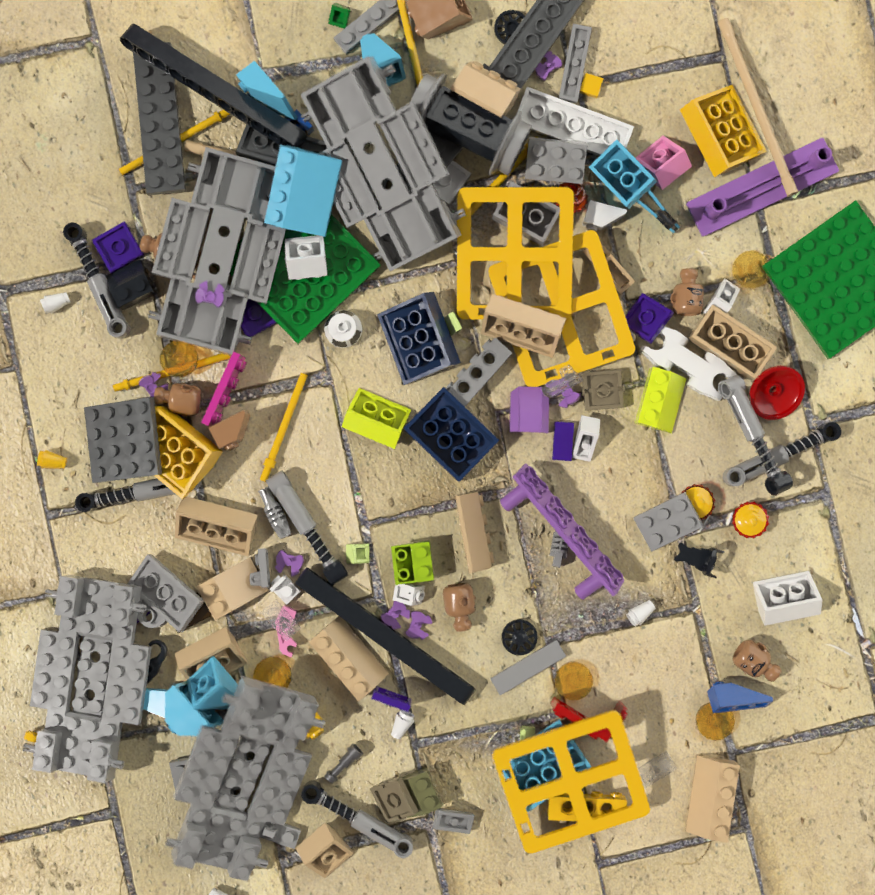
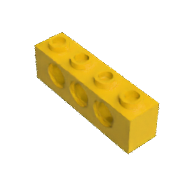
M599 791L583 794L585 802L592 803L588 809L591 817H597L627 807L626 797L619 792H611L610 795H604ZM567 793L548 798V820L577 821L573 806L569 809L562 807L564 802L571 801ZM604 803L611 804L608 810L601 809Z

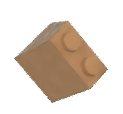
M408 0L406 2L408 15L414 20L416 25L414 27L416 33L425 39H431L473 20L465 0Z

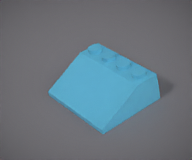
M280 145L264 223L325 237L342 160L289 145Z
M558 719L557 721H555L554 723H552L536 735L562 727L564 725L562 724L560 719ZM573 739L568 740L566 744L575 771L579 772L591 768L590 763ZM547 747L510 761L520 790H525L562 776L552 747ZM509 769L502 770L505 779L512 777ZM545 800L528 805L526 811H531Z

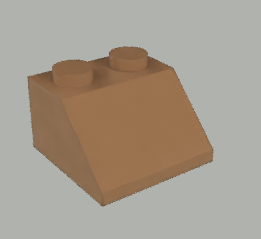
M243 410L209 427L219 449L231 451L239 447L238 443L243 440L251 416L249 412Z

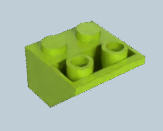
M430 541L391 546L395 585L434 580Z

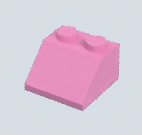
M665 136L659 138L635 158L657 180L654 185L662 190L692 167L685 149Z

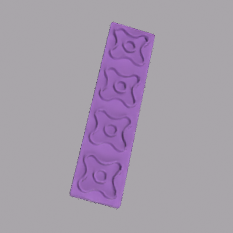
M820 138L783 156L798 191L839 172L832 156V151L827 146L824 138ZM772 161L687 202L686 206L701 236L704 237L787 197V194L782 185L776 164Z
M525 463L513 475V479L518 485L500 499L502 507L506 511H511L529 498L592 573V575L574 588L575 593L580 599L584 600L603 586L613 597L617 595L624 582L622 573L612 565L606 555L602 554L598 549L597 543L589 538L581 525L576 523L573 515L563 507L559 498L549 491L547 484L537 476L535 470Z

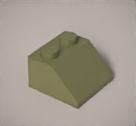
M427 767L402 777L418 809L415 815L407 818L426 815L442 808V800Z

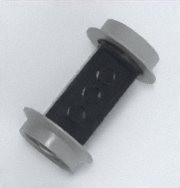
M444 73L439 78L426 74L419 83L410 103H415L427 129L492 161L493 163L489 171L490 176L496 171L508 176L532 128V125L522 121V111L517 113L514 120L506 116L499 117L445 87L447 74Z

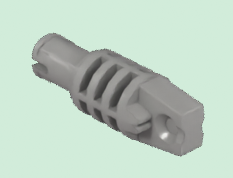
M266 487L259 490L258 493L265 505V514L278 537L283 539L291 535L280 503L275 501L270 488Z
M556 530L553 534L550 556L554 557L552 567L560 568L562 558H567L569 546Z

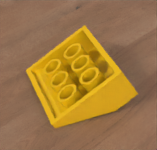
M733 85L695 98L680 109L714 177L724 174L767 152Z
M155 406L162 475L154 476L181 499H185L214 467L223 450L219 449L217 445L178 414L170 412L168 406Z

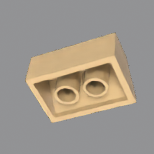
M473 61L464 66L450 90L495 115L503 117L512 109L521 88L517 87L514 81H506L500 77L499 73L492 70L488 71L483 68L481 63Z
M227 627L175 653L178 669L187 680L212 656L221 663L228 673L248 664L235 637Z

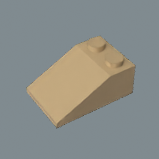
M251 557L196 586L214 620L269 591L268 588L264 589L261 586L250 585V574L258 572Z

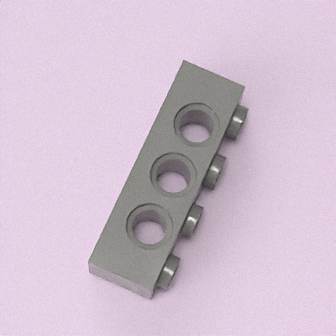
M496 338L492 341L489 339L482 346L484 351L480 355L476 353L469 361L471 365L468 369L463 368L457 374L459 379L454 384L450 382L446 387L464 407L512 354ZM487 354L493 355L494 363H485L484 356ZM478 368L481 370L482 376L477 379L473 378L471 371ZM467 383L469 391L466 393L460 392L458 389L459 384Z

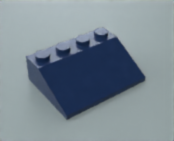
M434 292L422 293L377 314L404 385L461 363Z
M445 387L403 428L457 482H460L499 441Z

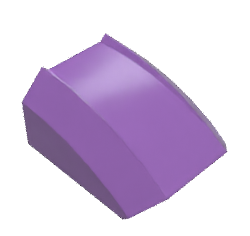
M519 386L510 393L509 432L548 433L549 393L542 387Z

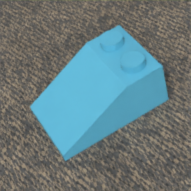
M255 61L236 74L240 80L238 85L244 93L247 92V95L281 116L293 120L298 118L283 93Z

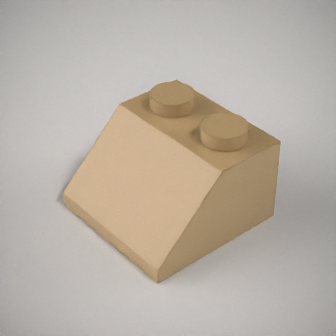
M326 823L318 827L313 834L296 847L304 865L323 878H326L354 854L353 850L336 830Z

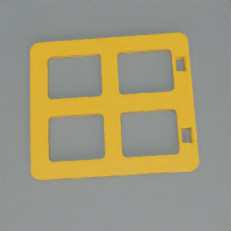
M568 187L461 188L457 194V211L463 208L466 216L457 220V226L462 234L457 237V315L461 319H484V315H479V308H486L487 305H473L471 303L472 261H505L507 263V299L521 303L522 263L524 261H555L559 264L558 304L556 306L531 307L549 309V313L557 314L568 320L572 315L573 190ZM525 202L559 203L558 247H524L522 245L523 204ZM472 203H507L506 247H473L471 245Z
M593 230L573 236V252L583 248L589 250L600 283V289L573 298L572 314L601 303H606L619 342L612 347L588 355L584 354L571 315L565 321L562 330V336L569 354L567 362L536 371L529 350L513 345L524 382L528 387H538L622 359L635 352V344L599 236ZM559 241L544 247L556 248L559 246ZM501 261L491 265L488 273L495 294L507 298V284L505 281L507 263ZM524 261L522 263V270L535 265L540 267L551 300V306H556L558 304V274L554 262ZM541 309L543 311L549 312V309ZM613 350L615 356L603 359V352ZM556 369L558 375L546 379L545 372Z
M610 710L499 747L493 751L492 757L523 848L529 854L647 816L650 812L648 799L619 712L616 710ZM608 728L618 755L617 759L579 772L575 771L566 744L567 741ZM552 747L562 776L558 779L520 790L510 761L514 758ZM509 769L512 777L505 780L502 770ZM618 775H624L632 798V804L597 817H591L582 788ZM567 793L570 797L577 822L573 825L536 836L526 807L530 804ZM527 822L530 830L524 833L521 824Z

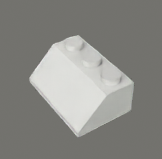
M809 571L753 582L758 612L764 626L821 614L822 598Z

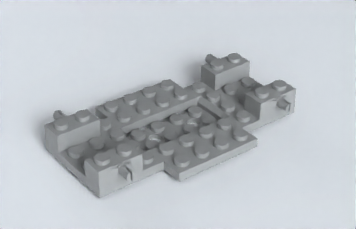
M367 56L300 94L309 110L302 114L301 117L304 118V122L313 118L327 146L326 150L318 154L342 160L334 203L346 227L348 228L364 220L379 249V252L372 254V256L380 255L375 259L378 261L383 258L389 271H392L461 236L462 234L456 220L466 216L463 208L452 213L445 200L441 201L433 183L450 174L415 103L411 102L396 111L389 97L391 91L386 83V77L395 73L393 65L382 70L378 67L374 57ZM376 122L380 124L412 188V194L409 193L407 185L404 183L399 173V169L395 165L390 155V151L386 147L381 137V133L375 125ZM368 142H371L375 147L372 154L365 152L364 147ZM389 178L393 183L390 190L384 189L382 185L383 180Z
M206 147L201 165L190 162L188 164L187 170L198 173L191 203L171 198L152 274L170 278L171 280L162 313L150 310L149 314L152 315H148V318L159 321L156 333L158 337L176 342H185L231 356L239 342L251 344L252 337L241 335V326L247 300L267 304L286 229L264 223L276 167ZM210 209H212L213 213L194 283H191ZM245 218L248 219L231 286L229 292H225ZM223 226L228 227L230 234L227 237L220 236L218 233L219 228ZM211 264L219 265L220 271L218 274L214 275L209 272ZM207 281L208 291L213 293L217 285L221 284L224 288V301L221 307L218 308L213 303L196 302V292L200 288V283Z
M65 575L60 576L57 591L46 589L45 593L48 594H45V597L55 598L56 600L54 615H59L61 618L59 631L47 629L40 631L30 706L47 709L45 729L37 732L35 745L27 743L23 745L24 752H31L34 755L32 770L52 773L56 770L86 775L87 780L107 783L115 779L116 768H124L123 764L125 762L117 760L122 723L141 724L152 650L150 646L134 644L138 612L145 613L146 609L143 608H147L146 604H139L142 586ZM81 636H83V641L80 644L81 655L78 662V676L75 682V697L72 701L73 711H71L70 700L78 643ZM94 651L100 654L98 662H94L91 658ZM87 690L94 691L95 697L93 700L86 698Z
M241 676L234 696L224 694L223 702L229 703L230 706L221 729L201 725L173 796L174 800L190 803V807L177 840L167 838L165 845L173 847L171 855L173 864L176 866L193 869L195 862L227 869L229 877L248 881L255 866L263 868L268 866V860L258 858L262 847L259 838L265 823L285 824L312 758L311 753L296 749L298 741H305L308 731L312 726L323 729L325 720L315 718L319 704L314 696ZM272 744L273 750L271 752V755L269 757V760L267 762V765L265 767V770L263 772L255 795L252 799L250 807L247 808V811L245 812L244 810L248 805L249 797L251 795V792L255 788V782L257 780L259 773L262 771L263 762L265 760V757L268 755L269 747ZM252 751L255 753V757L252 760L244 759V755L247 752ZM235 786L241 788L238 795L230 794V790Z

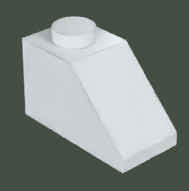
M590 200L582 226H585L587 230L597 232V230H602L623 218L627 210Z
M724 278L709 300L703 313H706L712 304L728 313L734 304L740 288Z
M581 415L572 458L591 461L599 436L600 419Z

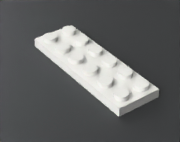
M530 87L526 88L518 112L522 111V121L532 125L530 131L556 140L586 142L587 152L598 156L616 139L626 148L634 128L632 125Z

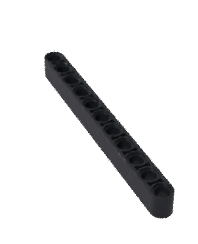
M131 24L120 37V42L124 47L275 143L300 148L307 139L306 133L301 128L140 26Z
M306 567L296 580L295 584L462 705H465L476 689L471 684L392 629V627L385 624L335 586H332L311 569Z

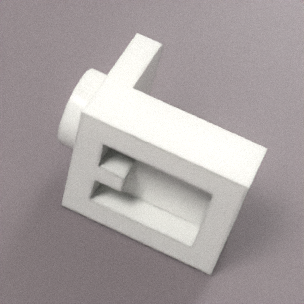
M278 575L271 582L273 586L270 588V591L274 592L286 605L301 591L286 575L282 577Z
M409 583L395 585L393 600L410 606L422 604L425 597V586H415Z

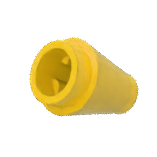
M48 450L40 451L37 459V466L48 469H65L67 458Z

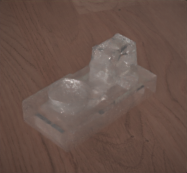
M568 364L559 369L561 379L547 382L546 386L541 388L545 396L552 398L582 382V376L575 372L572 366Z
M276 599L260 612L285 641L301 629L298 623Z
M667 751L638 768L644 788L649 787L677 770Z

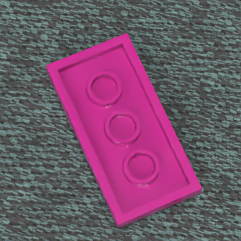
M233 351L201 423L213 426L221 422L223 417L221 412L224 407L228 406L231 397H229L232 389L235 390L239 380L237 377L239 372L242 373L246 367L247 362H245L246 358Z

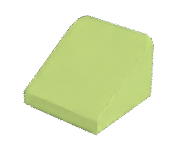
M454 312L444 317L451 336L462 330V326Z
M346 544V562L349 564L370 563L369 544Z
M520 727V740L535 736V727Z

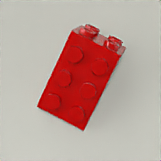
M553 697L550 702L554 714L563 720L566 717L571 723L589 718L556 697ZM618 701L613 710L618 711L622 721H624L628 714L626 712L627 708L622 702ZM608 728L588 734L595 740H598V738L605 742H608L609 739L612 740Z

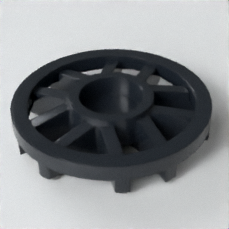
M507 10L501 13L495 21V36L504 45L508 40V36H511L520 23L517 20L520 17L522 19L525 17L523 13L517 10ZM511 14H516L517 17L513 20ZM508 15L509 20L506 21L503 16ZM501 19L504 24L498 25L499 20ZM504 28V31L498 33L497 29ZM506 35L505 40H503L500 36Z
M512 620L502 631V643L505 649L514 655L528 654L536 646L537 631L526 620ZM520 622V629L516 630L515 623ZM523 623L529 625L530 627L523 630ZM513 625L514 632L507 630L508 627ZM532 629L534 633L527 636L526 632ZM505 632L512 634V638H505ZM534 637V642L532 643L528 639ZM505 640L512 641L509 647L506 645ZM526 642L531 645L529 649L524 646ZM514 644L518 645L516 651L511 650ZM520 646L524 648V652H518Z

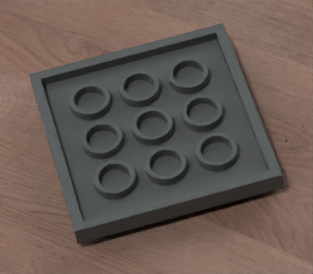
M154 397L84 407L92 483L162 475Z

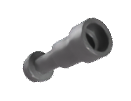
M352 743L339 760L338 765L332 771L328 770L326 772L325 778L332 784L338 780L337 776L343 769L348 768L363 755L362 750Z

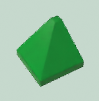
M334 3L331 7L328 24L345 29L348 25L351 10Z

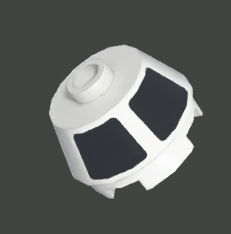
M336 311L326 320L324 327L325 336L336 347H351L361 337V321L350 311Z

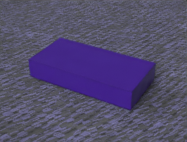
M554 423L552 460L572 461L574 423Z

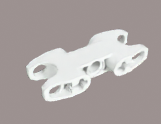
M665 326L659 333L663 339V346L660 350H654L644 345L641 346L639 351L653 365L670 371L674 366L690 377L686 384L689 388L698 394L710 397L716 401H720L722 396L713 387L714 377L717 374L727 378L737 375L722 359L714 354L706 352L702 359L685 348L689 339L680 332Z

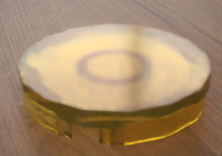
M753 250L745 251L737 256L732 265V275L736 283L748 289L758 288L763 285L769 278L762 268L768 262V259L762 253L760 254Z
M173 341L167 344L160 354V364L163 370L172 377H185L191 374L198 365L199 355L192 344Z
M267 657L257 664L253 679L288 688L292 680L291 668L285 660L279 657Z
M576 661L567 662L556 671L554 678L558 693L569 700H580L586 697L593 685V677L590 670L584 664Z
M710 702L700 707L695 719L699 732L707 739L714 741L722 740L729 736L735 724L732 711L713 713Z

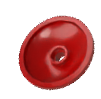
M774 366L762 372L753 382L749 392V401L755 413L768 420H777L790 415L803 400L805 393L804 380L799 372L789 366Z

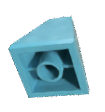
M374 33L366 34L360 39L363 59L367 56L374 57L378 67L382 70L393 65L395 73L386 77L388 87L406 79L402 59L397 52Z
M213 656L187 680L194 710L229 709L230 704L223 702L224 694L234 696L238 686L236 681Z

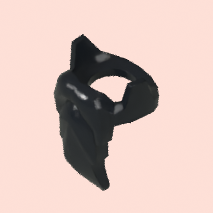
M683 543L678 544L679 554L674 557V561H685L688 565L695 566L696 569L702 571L703 575L717 578L711 574L715 566L716 554H723L725 551L713 547L709 549L688 548Z

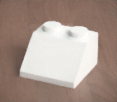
M316 235L285 239V255L289 280L327 276L323 236Z

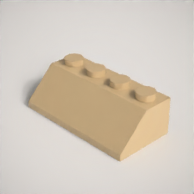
M492 294L485 310L480 334L553 358L566 318Z
M713 304L688 337L689 341L704 351L719 357L730 368L750 381L755 380L777 348Z
M478 492L456 495L455 499L469 573L490 569L492 568L491 563H494L493 552L488 550V544H491L489 533H485L484 528L488 524L486 514H482L481 507L484 506L483 496L479 495Z
M185 497V499L181 500L176 511L175 538L249 556L258 515Z
M340 616L335 618L309 641L358 702L389 674L348 623Z
M703 755L696 756L685 828L686 832L708 840L728 843L740 767L736 761Z

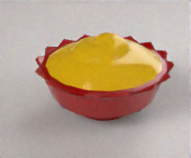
M747 501L744 504H740L732 515V524L735 531L745 538L754 539L757 536H761L769 525L767 510L763 508L762 504H757L755 501Z

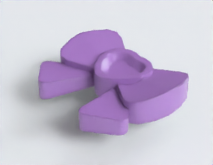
M548 51L545 55L547 61L544 62V65L540 63L536 68V74L541 80H546L548 74L554 71V69L562 67L561 60L556 55H552V51Z
M207 281L200 283V288L196 292V302L213 303L216 307H221L224 301V288L221 284L217 285L213 293L208 291Z
M152 372V375H146L139 381V385L146 389L150 397H154L155 388L157 387L155 382L161 377V374ZM168 384L158 386L168 390Z
M566 378L559 380L551 391L553 398L560 394L565 397L559 404L563 408H568V405L576 403L580 398V394L572 390Z
M280 550L276 557L277 565L275 568L281 573L285 565L291 566V576H295L300 573L299 569L303 565L304 557L303 555L294 556L287 554L284 550Z
M394 601L393 606L388 612L381 614V619L385 624L392 626V629H399L401 626L396 618L400 614L409 619L410 610H406L405 604Z
M412 611L411 624L405 633L408 637L415 639L420 637L423 640L429 634L420 628L422 624H432V620L429 615L425 616L420 611Z

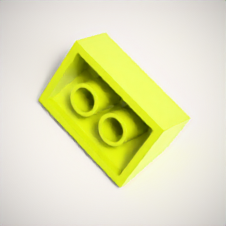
M649 368L635 424L672 433L687 378L664 369Z
M358 388L346 412L342 427L395 449L411 409Z

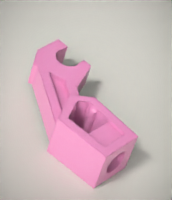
M284 605L275 623L279 649L282 654L292 657L293 652L288 650V646L296 647L298 643L289 636L288 630L292 627L298 610ZM282 616L290 619L287 627L280 622Z

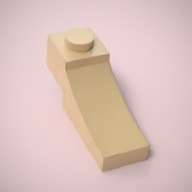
M601 243L616 290L622 294L635 281ZM587 248L581 249L592 261L589 250Z

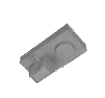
M266 548L258 549V554H255L256 566L259 565L260 571L250 574V585L261 586L264 589L271 588L268 550Z
M437 809L432 827L436 830L470 834L475 815L470 812Z
M266 822L260 838L295 849L301 829L288 824L279 825Z

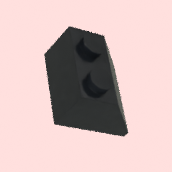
M141 259L106 276L110 292L118 308L126 310L158 294Z

